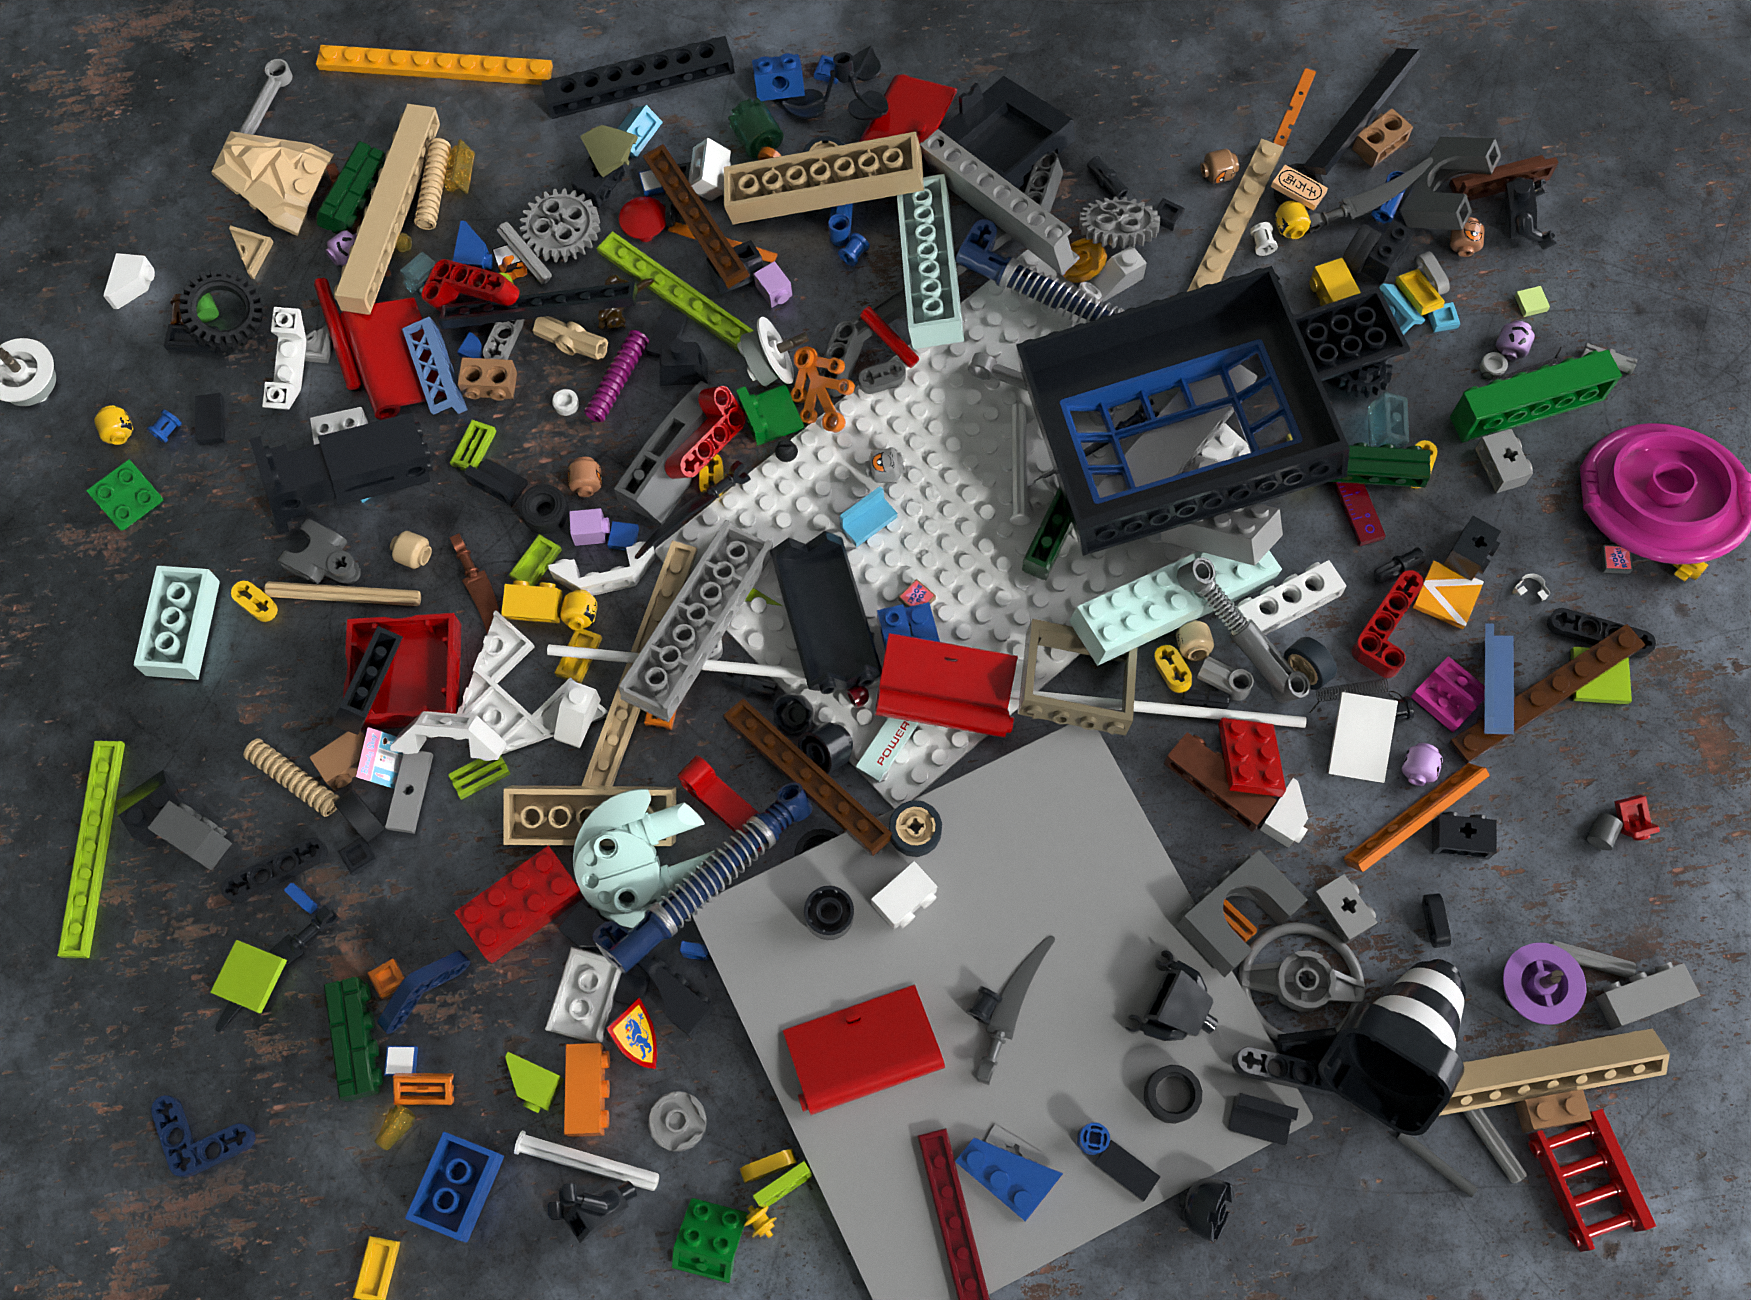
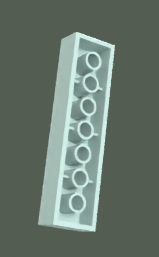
M945 174L923 177L924 191L897 195L908 329L913 349L964 341L949 195Z
M1198 551L1077 606L1069 622L1098 666L1188 622L1213 612L1212 609L1214 607L1210 608V603L1206 604L1207 600H1203L1204 596L1201 597L1200 594L1194 591L1184 590L1178 583L1177 571L1183 565L1201 557L1211 561L1215 568L1214 580H1216V584H1219V588H1222V591L1225 592V595H1228V599H1231V602L1271 585L1282 568L1270 551L1255 566Z

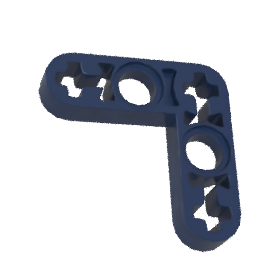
M459 950L409 974L400 983L377 1021L379 1026L386 1034L396 1031L407 1020L424 992L459 976L470 965V960Z
M167 1095L160 1096L153 1102L151 1107L152 1118L169 1169L175 1176L191 1177L247 1151L255 1142L256 1136L253 1128L238 1123L194 1143L182 1104L177 1098ZM165 1103L173 1107L169 1109L170 1119H178V1122L170 1123L169 1117L161 1114V1111L165 1109ZM180 1128L183 1134L182 1139L179 1143L172 1145L169 1142V1134L173 1129ZM238 1131L246 1133V1136L242 1138V1144L232 1142L227 1145L223 1140V1137L228 1141L237 1138ZM216 1142L220 1148L219 1153L215 1158L209 1159L205 1153L206 1147L210 1143ZM181 1150L183 1157L190 1159L191 1162L186 1165L187 1170L179 1168V1165L183 1163L180 1153H173V1151Z

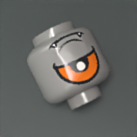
M892 447L872 451L870 453V460L865 461L868 477L873 476L876 483L899 480L901 473H904L901 452L897 453Z

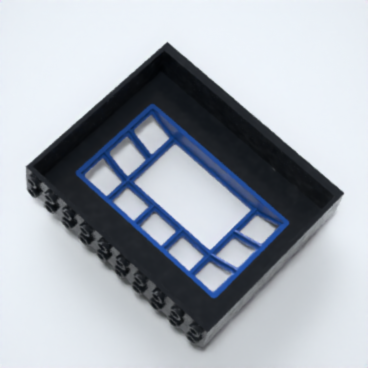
M1272 266L1258 268L1250 273L1232 276L1224 281L1206 284L1195 290L1180 292L1169 298L1154 300L1143 306L1128 308L1114 315H1106L1088 323H1080L1062 331H1054L1046 336L1028 339L1023 343L1016 344L1021 374L1083 556L1347 477L1349 445ZM1258 353L1266 376L1237 393L1228 371ZM1220 375L1228 397L1197 406L1188 384ZM1271 385L1279 408L1249 425L1241 402ZM1179 387L1188 409L1156 418L1148 396ZM1139 399L1147 421L1115 430L1108 409ZM1233 407L1251 453L1139 487L1135 486L1119 440L1222 408ZM1070 411H1099L1107 432L1077 433ZM1284 417L1293 440L1259 450L1254 434ZM1081 443H1111L1118 465H1088ZM1092 475H1122L1128 490L1100 498Z

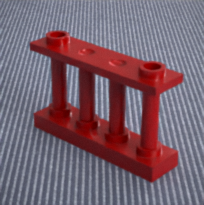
M1603 1108L1590 1112L1592 1119L1584 1121L1582 1126L1546 1138L1543 1130L1528 1134L1530 1150L1542 1165L1569 1226V1238L1572 1244L1578 1247L1580 1252L1596 1249L1591 1238L1627 1225L1633 1227L1634 1232L1646 1231L1657 1227ZM1586 1137L1593 1139L1597 1148L1595 1155L1559 1167L1552 1149ZM1600 1166L1606 1168L1611 1179L1609 1184L1572 1197L1565 1181L1566 1178ZM1614 1195L1619 1197L1624 1207L1622 1214L1585 1226L1578 1208Z

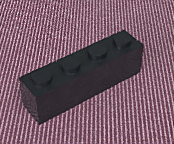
M377 626L332 725L356 735L359 734L401 643L402 636Z

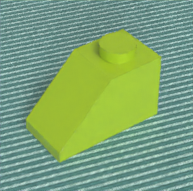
M507 1052L505 1056L516 1094L519 1098L525 1100L523 1106L536 1113H539L541 1108L549 1112L565 1079Z

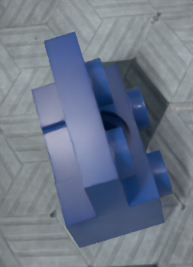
M787 53L778 57L764 56L752 60L758 102L805 96L799 54ZM777 76H782L780 79H775Z
M929 602L906 608L902 604L877 610V622L885 650L889 633L912 637L910 629L915 638L940 642Z

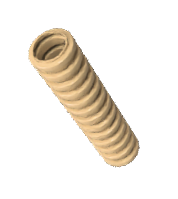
M433 138L429 142L416 217L414 219L415 225L425 230L436 228L448 157L450 155V143L441 138Z
M260 738L251 741L247 745L243 754L245 759L250 760L260 770L263 769L264 773L269 774L279 784L282 783L283 787L288 788L291 793H295L302 801L308 802L310 807H314L324 817L335 812L337 808L334 802L340 798L338 795H334L331 790H327L326 786L321 785L317 780L315 781L312 776H308L300 767L295 766L293 762H289L286 757L276 752L274 748H270Z

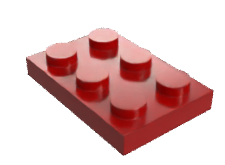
M1221 718L1218 726L1229 791L1283 797L1286 792L1274 724Z

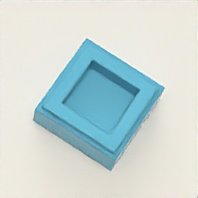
M1453 302L1445 303L1443 308L1427 313L1433 332L1456 329L1460 326Z

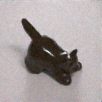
M612 275L605 280V285L629 281L620 279L617 275ZM652 278L644 279L636 284L638 288L637 294L653 284L654 280ZM619 307L599 311L598 328L603 329L605 325L607 328H626L624 324L626 320L622 316L625 308Z

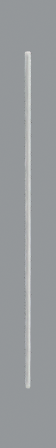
M551 644L547 648V655L625 663H634L640 654ZM707 660L701 669L806 680L804 671L801 668ZM881 676L874 679V683L869 686L879 687ZM1012 689L1010 700H1019L1020 690ZM1033 691L1034 695L1104 709L1122 710V699ZM1134 701V712L1218 720L1229 718L1280 726L1306 727V717Z

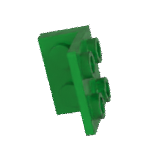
M786 385L758 395H749L746 386L736 390L738 403L745 414L746 422L757 446L804 428L802 419Z
M130 459L86 490L121 531L128 528L163 502L162 496Z
M692 1198L673 1247L672 1268L730 1283L735 1254L748 1213Z

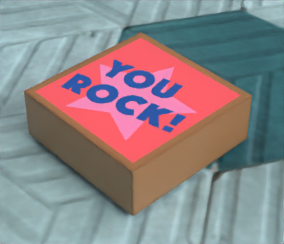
M917 579L898 597V600L906 607L928 602L931 604L936 599V595Z

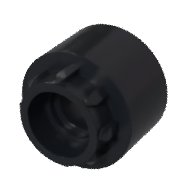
M824 722L803 733L798 739V748L825 773L829 774L849 761L853 749V741L851 735L843 726Z
M836 886L817 888L808 896L804 905L806 926L814 936L820 939L835 940L841 938L850 930L853 924L854 905L852 899L843 889ZM825 907H833L836 909L837 915L835 918L828 920L822 917L821 911Z

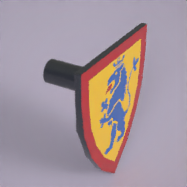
M639 997L605 1029V1038L608 1042H613L618 1051L630 1062L642 1068L655 1070L657 1062L656 1035L651 1018Z

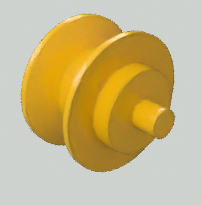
M751 1205L747 1208L750 1214L746 1217L748 1221L744 1226L752 1225L755 1229L752 1237L757 1235L762 1237L765 1234L768 1238L773 1236L770 1230L774 1227L773 1222L777 1218H769L766 1215L768 1206L763 1209L759 1206L755 1209Z

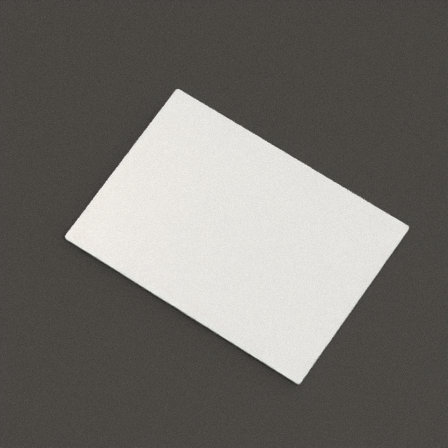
M1026 250L1016 258L1019 262L1022 261L1024 267L1030 265V270L1037 268V273L1044 272L1045 277L1051 275L1052 280L1059 278L1060 284L1066 282L1067 287L1073 285V294L1075 293L1077 287L1072 282L1067 281L1061 274L1031 251ZM991 279L960 303L964 334L963 342L913 349L912 343L908 346L919 357V362L914 367L909 368L897 355L889 360L900 361L905 366L906 378L903 384L874 394L864 393L858 385L854 388L851 395H846L834 405L836 412L841 413L846 421L845 427L840 432L834 433L823 428L822 418L825 414L823 413L817 418L816 422L808 425L791 439L798 449V454L794 460L782 462L778 460L775 453L748 474L751 478L750 481L744 484L736 483L734 487L732 486L655 549L656 556L664 563L672 540L696 547L698 553L690 572L691 575L726 520L731 522V526L765 542L771 540L773 548L788 537L806 544L824 531L838 535L843 539L870 631L875 634L873 641L881 667H883L885 649L877 622V610L902 605L898 597L917 579L936 595V599L930 606L940 642L1017 655L1018 659L1012 689L1019 690L1021 688L1026 633L1032 619L1072 627L1069 620L1077 606L1198 551L1162 542L1161 533L1083 556L1074 528L1072 527L1046 581L1022 571L1023 559L1047 512L1045 509L1036 512L1032 511L1029 499L1037 496L1039 502L1033 504L1036 507L1041 504H1051L1055 496L1054 492L1049 491L1046 485L1039 488L1034 483V480L1054 468L1028 391L994 378L990 380L978 379L970 374L968 367L974 354L981 352L992 356L997 361V364L1021 372L1016 344L1023 343L1028 339L1046 336L1054 331H1062L1077 325L1076 322L1079 316L1074 314L1072 319L1069 320L1071 312L1066 311L1065 316L1062 317L1064 309L1059 308L1057 313H1055L1053 308L1047 310V305L1043 304L1040 307V302L1036 301L1033 303V299L1030 297L1026 300L1025 295L1021 294V296H1018L1019 292L1015 290L1011 293V288L1004 290ZM1081 318L1078 324L1085 323L1086 319ZM895 370L890 371V374H893L894 377L898 376ZM871 377L866 379L870 384H874V380ZM1177 387L1148 396L1155 403L1151 405L1153 411H1158L1160 414L1180 388ZM1139 399L1117 406L1112 420L1114 428L1120 421L1124 422L1133 416L1136 410H1139L1141 403ZM1015 403H1023L1026 406L1027 505L1031 522L1025 525H1015L1010 522V517L1013 515L1012 405ZM1070 411L1077 433L1107 432L1105 425L1096 424L1090 419L1089 413L1085 411ZM1224 423L1198 455L1221 462L1251 452L1247 443ZM1143 433L1119 440L1124 455ZM1081 443L1083 450L1093 444ZM1111 443L1086 457L1088 465H1116L1118 463ZM892 447L897 453L901 452L904 473H901L899 480L876 483L873 476L868 477L865 461L870 460V453L872 451ZM1195 459L1183 473L1192 470ZM1056 474L1045 478L1050 486L1055 487L1057 491L1059 483ZM1092 475L1096 488L1107 475ZM881 486L884 490V498L897 512V518L856 547L840 529L839 516ZM771 558L753 588L782 606L766 604V601L760 597L754 598L752 602L744 601L726 631L759 665L803 669ZM1038 645L1033 691H1039L1075 660L1080 653ZM769 676L774 682L778 683V686L785 694L797 693L808 699L813 707L814 718L812 723L815 726L824 722H831L843 726L849 732L853 741L849 762L856 768V765L888 719V717L875 715L879 687L866 686L869 692L868 702L856 709L848 698L847 689L836 690L831 694H822L821 691L809 690L806 680ZM1010 700L1008 707L1009 716L1018 710L1019 700ZM919 723L880 783H877L860 771L858 772L895 809L902 803L916 799L988 735Z

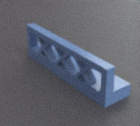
M429 316L402 328L430 412L434 415L450 407H453L458 414L467 411L468 409L458 386V381L439 327ZM423 329L425 334L421 341L413 340L411 334ZM424 349L432 353L427 363L419 359ZM431 370L439 373L434 384L427 382L426 379ZM438 390L446 393L447 400L435 405L434 398Z
M1485 624L1484 734H1514L1513 636H1494V624Z

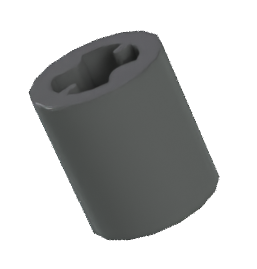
M1600 813L1587 837V841L1599 849L1612 850L1623 827V823L1612 815Z

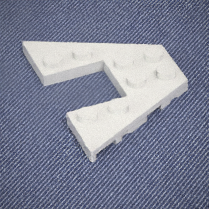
M495 610L488 635L484 638L482 651L478 654L473 668V676L469 687H466L463 703L459 707L457 714L477 715L505 740L506 747L501 753L502 755L554 736L560 703L570 680H574L570 677L532 715L528 713L497 683L534 648V645ZM598 705L591 723L607 717L608 711L602 705Z

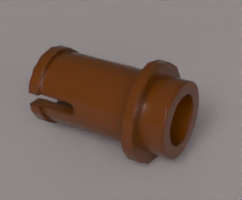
M174 294L173 298L170 299V304L173 305L170 324L179 325V322H181V325H184L181 320L179 307L181 294Z

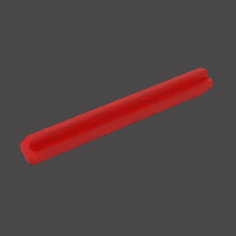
M324 277L317 278L314 281V287L347 389H359L361 381L329 282Z

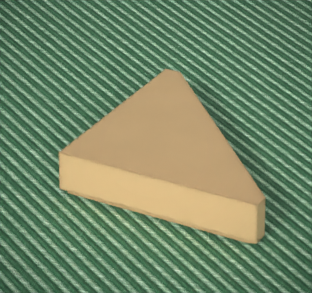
M230 225L229 230L247 269V273L251 279H255L274 242L270 237Z

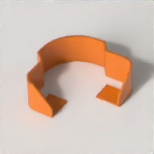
M513 255L502 259V264L498 266L500 273L506 272V267L514 259ZM523 262L517 263V267L522 268L507 273L512 281L527 275V267Z

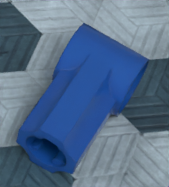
M1391 172L1387 176L1385 183L1401 176L1404 172ZM1406 189L1383 205L1375 208L1371 216L1380 223H1391Z
M853 203L831 207V215L828 221L831 243L835 246H845L850 241Z

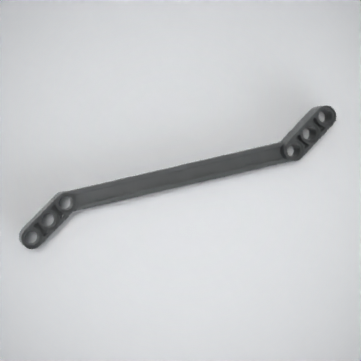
M1054 151L1050 155L1046 153L1034 164L1024 193L1049 213L1063 175L1062 167ZM996 224L997 234L992 252L1013 238ZM982 238V239H979V243H978V245L981 246V247H982L983 238ZM959 245L957 248L954 249V250H955V260H956V257H957V254H958V252H959V249H960L961 245ZM956 263L957 276L968 268ZM905 283L871 306L887 325L907 312ZM860 314L851 321L845 320L836 325L824 358L827 359L835 357L843 360L845 363L844 371L841 374H834L829 372L827 368L820 367V376L837 380L843 378L851 379L863 346V341L875 334L860 318ZM826 388L830 396L837 397L842 395L837 390Z

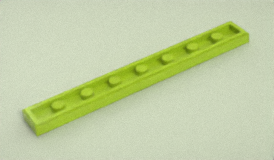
M613 231L596 248L600 255L638 282L652 278L654 283L649 285L648 289L686 314L740 353L737 343L741 342V336L754 331Z
M94 741L57 955L61 958L90 957L125 747L122 741Z

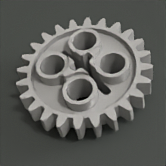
M566 188L563 189L561 194H558L557 190L554 189L553 195H549L545 191V198L541 199L536 196V204L528 203L530 210H523L525 218L520 219L522 225L520 231L523 240L532 251L534 250L537 257L543 254L544 260L547 261L550 256H553L555 263H557L559 257H563L564 262H567L570 255L577 259V252L585 255L584 247L592 248L591 240H598L596 233L600 232L599 215L596 207H593L591 199L586 201L584 194L578 197L576 190H573L569 195Z
M1114 197L1113 200L1104 198V202L1095 200V204L1088 203V208H1082L1079 217V229L1081 230V235H1086L1087 240L1093 239V244L1102 242V247L1109 244L1112 249L1117 245L1122 249H1125L1126 245L1135 248L1136 243L1144 246V241L1151 242L1152 238L1157 237L1160 227V216L1157 215V210H1152L1153 206L1145 207V202L1136 203V199L1127 201V197H1124L1122 200H1118L1117 197Z

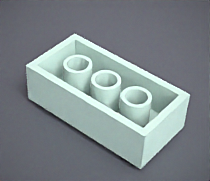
M170 566L156 567L134 661V666L145 676L199 679L220 581L209 569Z

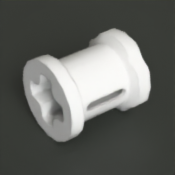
M1269 222L1259 223L1250 229V234L1256 242L1255 252L1259 256L1269 255L1278 248L1276 241L1273 240L1271 234L1273 228Z

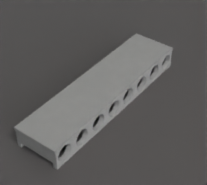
M939 129L923 143H920V148L932 176L945 174L946 185L950 190L1063 276L1080 259L1079 255L1071 250L1067 237L1072 232L1071 228ZM938 139L944 141L942 147H940Z
M1240 364L1228 371L1237 393L1255 383L1258 377ZM1220 375L1188 384L1197 406L1228 397ZM1181 389L1156 418L1188 409ZM1229 406L1143 432L1124 455L1135 486L1139 487L1182 474L1233 414V407ZM1107 475L1097 487L1100 498L1128 490L1122 475Z
M727 520L724 522L620 683L621 700L662 720L670 721L770 561V550L773 549V542L771 540L765 542L731 526V522Z

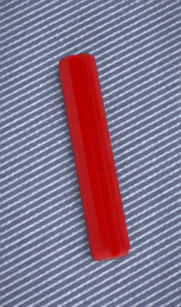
M866 307L860 313V318L909 368L914 367L919 362V357L871 307Z

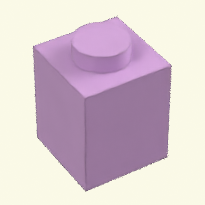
M775 261L754 273L755 286L771 308L785 303L792 296L791 282Z
M601 508L570 511V530L575 546L606 543V533H610V522L608 517L604 518Z

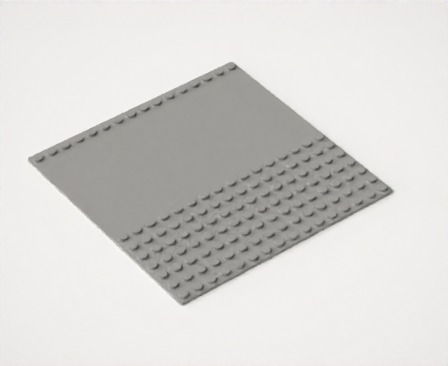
M1067 725L914 799L932 805L940 814L942 821L941 839L936 848L926 855L920 857L906 856L897 851L891 841H889L872 856L845 832L719 893L717 897H711L710 903L704 902V909H698L697 915H692L873 1300H958L918 1135L947 1128L954 1160L956 1161L974 1137L985 1141L994 1124L1044 1153L1046 1157L1041 1165L1063 1173L1025 1222L955 1162L988 1294H991L1184 1191L1199 1179L1208 1178L1272 1144L1271 1142L1228 1130L1234 1095L1243 1093L1298 1108L1297 1121L1291 1122L1289 1134L1311 1123L1313 1120V1115L1297 1088L1243 1077L1235 1072L1232 1066V1057L1236 1052L1245 1047L1274 1053L1278 1052L1234 973L1231 971L1224 978L1176 927L1182 919L1179 915L1180 912L1191 902L1194 905L1195 903L1098 730H1087L1079 726ZM895 809L876 817L888 830L890 817ZM917 824L910 826L914 834H918V831L921 829ZM915 861L938 886L934 894L937 898L925 909L920 906L913 913L915 918L907 926L902 928L899 925L893 930L871 905V899ZM823 886H836L843 889L850 896L854 905V920L850 930L844 936L835 940H823L814 936L805 923V902L814 890ZM825 907L821 911V915L823 918L830 920L836 917L837 911L833 907ZM1054 936L1055 942L1036 971L1022 1003L1013 1039L1004 1038L1006 1043L1001 1046L996 1060L998 1065L994 1068L990 1084L978 1082L977 1073L983 1062L982 1057L986 1056L991 1042L990 1035H993V1033L987 1031L988 1025L966 1013L967 1009L972 1008L976 1001L980 986L994 991L1001 997L1009 981L1023 962L1046 938ZM1162 951H1170L1175 962L1180 960L1200 972L1207 987V993L1213 998L1214 1002L1209 1014L1218 1020L1217 1027L1212 1033L1208 1034L1201 1029L1197 1036L1187 1035L1184 1040L1162 1041L1144 1035L1143 1031L1131 1034L1125 1029V1027L1136 1029L1139 1025L1137 1020L1128 1018L1132 1014L1139 1016L1142 1022H1147L1144 1016L1166 972L1159 970L1155 965V961L1159 960L1164 964L1169 962L1167 958L1161 956ZM915 984L940 1048L945 1068L814 1115H810L809 1110L803 1112L798 1098V1094L803 1093L783 1030ZM1247 1056L1242 1058V1061L1247 1063V1068L1254 1064L1260 1065V1061L1252 1063L1247 1061ZM1270 1060L1268 1063L1269 1071L1273 1075L1279 1076V1064ZM1168 1065H1179L1192 1071L1199 1079L1203 1090L1202 1103L1198 1112L1190 1119L1176 1124L1164 1123L1155 1118L1147 1109L1144 1101V1086L1149 1076L1159 1068ZM1170 1076L1159 1082L1156 1088V1098L1163 1109L1169 1112H1178L1188 1105L1190 1091L1188 1085L1182 1079ZM1090 1123L1104 1125L1110 1134V1140H1113L1161 1176L1144 1202L1094 1166L1102 1152L1096 1155H1088L1079 1149L1077 1135L1082 1127ZM1014 1144L1012 1148L1006 1146L1005 1150L1022 1156L1018 1152V1145Z

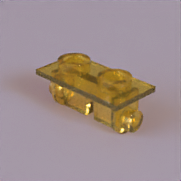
M459 139L458 145L450 150L448 167L451 170H447L444 185L446 190L450 192L460 188L467 194L475 152L461 139Z

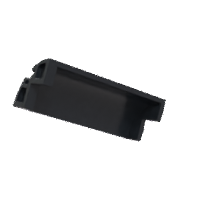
M824 531L806 544L788 537L771 549L770 555L808 689L821 691L822 694H831L836 690L855 686L866 687L873 684L874 679L881 676L882 667L842 537Z

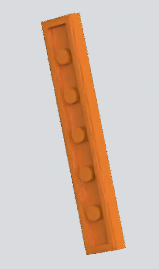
M1467 763L1343 858L1347 866L1361 872L1367 870L1489 777L1487 769Z

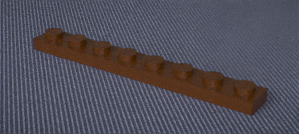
M662 144L643 155L650 170L727 288L729 289L749 277L750 275L665 145Z
M1626 624L1515 697L1514 733L1645 646L1643 641ZM1483 718L1451 739L1449 743L1465 764H1467L1512 734H1484Z
M744 698L723 715L724 720L792 783H799L807 797L870 855L874 856L891 841L892 832Z

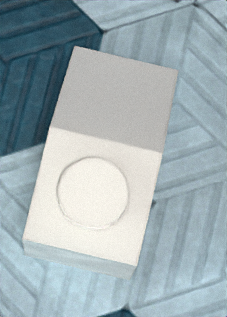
M1129 246L1112 256L1100 273L1094 276L1089 283L1100 290L1101 299L1104 302L1143 280L1147 263L1135 248Z
M116 253L103 296L113 309L123 307L148 291L150 282L155 276L154 268L145 256Z
M570 680L559 706L554 734L555 740L577 748L581 747L601 701L596 689Z
M1293 778L1283 797H1280L1260 829L1288 848L1294 841L1300 843L1308 830L1303 827L1308 820L1299 783L1296 779Z

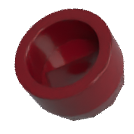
M855 686L846 690L849 700L856 709L868 702L869 692L866 687Z

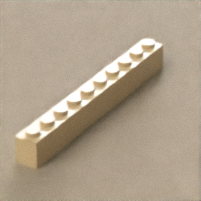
M407 104L404 113L400 115L398 130L394 132L393 143L390 150L386 152L385 164L379 170V180L376 187L372 189L369 206L365 207L364 219L357 228L355 243L349 249L347 264L342 267V277L339 285L337 284L334 288V298L337 300L341 311L371 314L424 170L429 142L436 137L440 126L435 107Z

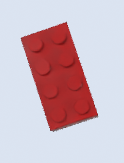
M548 845L454 913L483 956L490 963H494L582 900L584 896Z

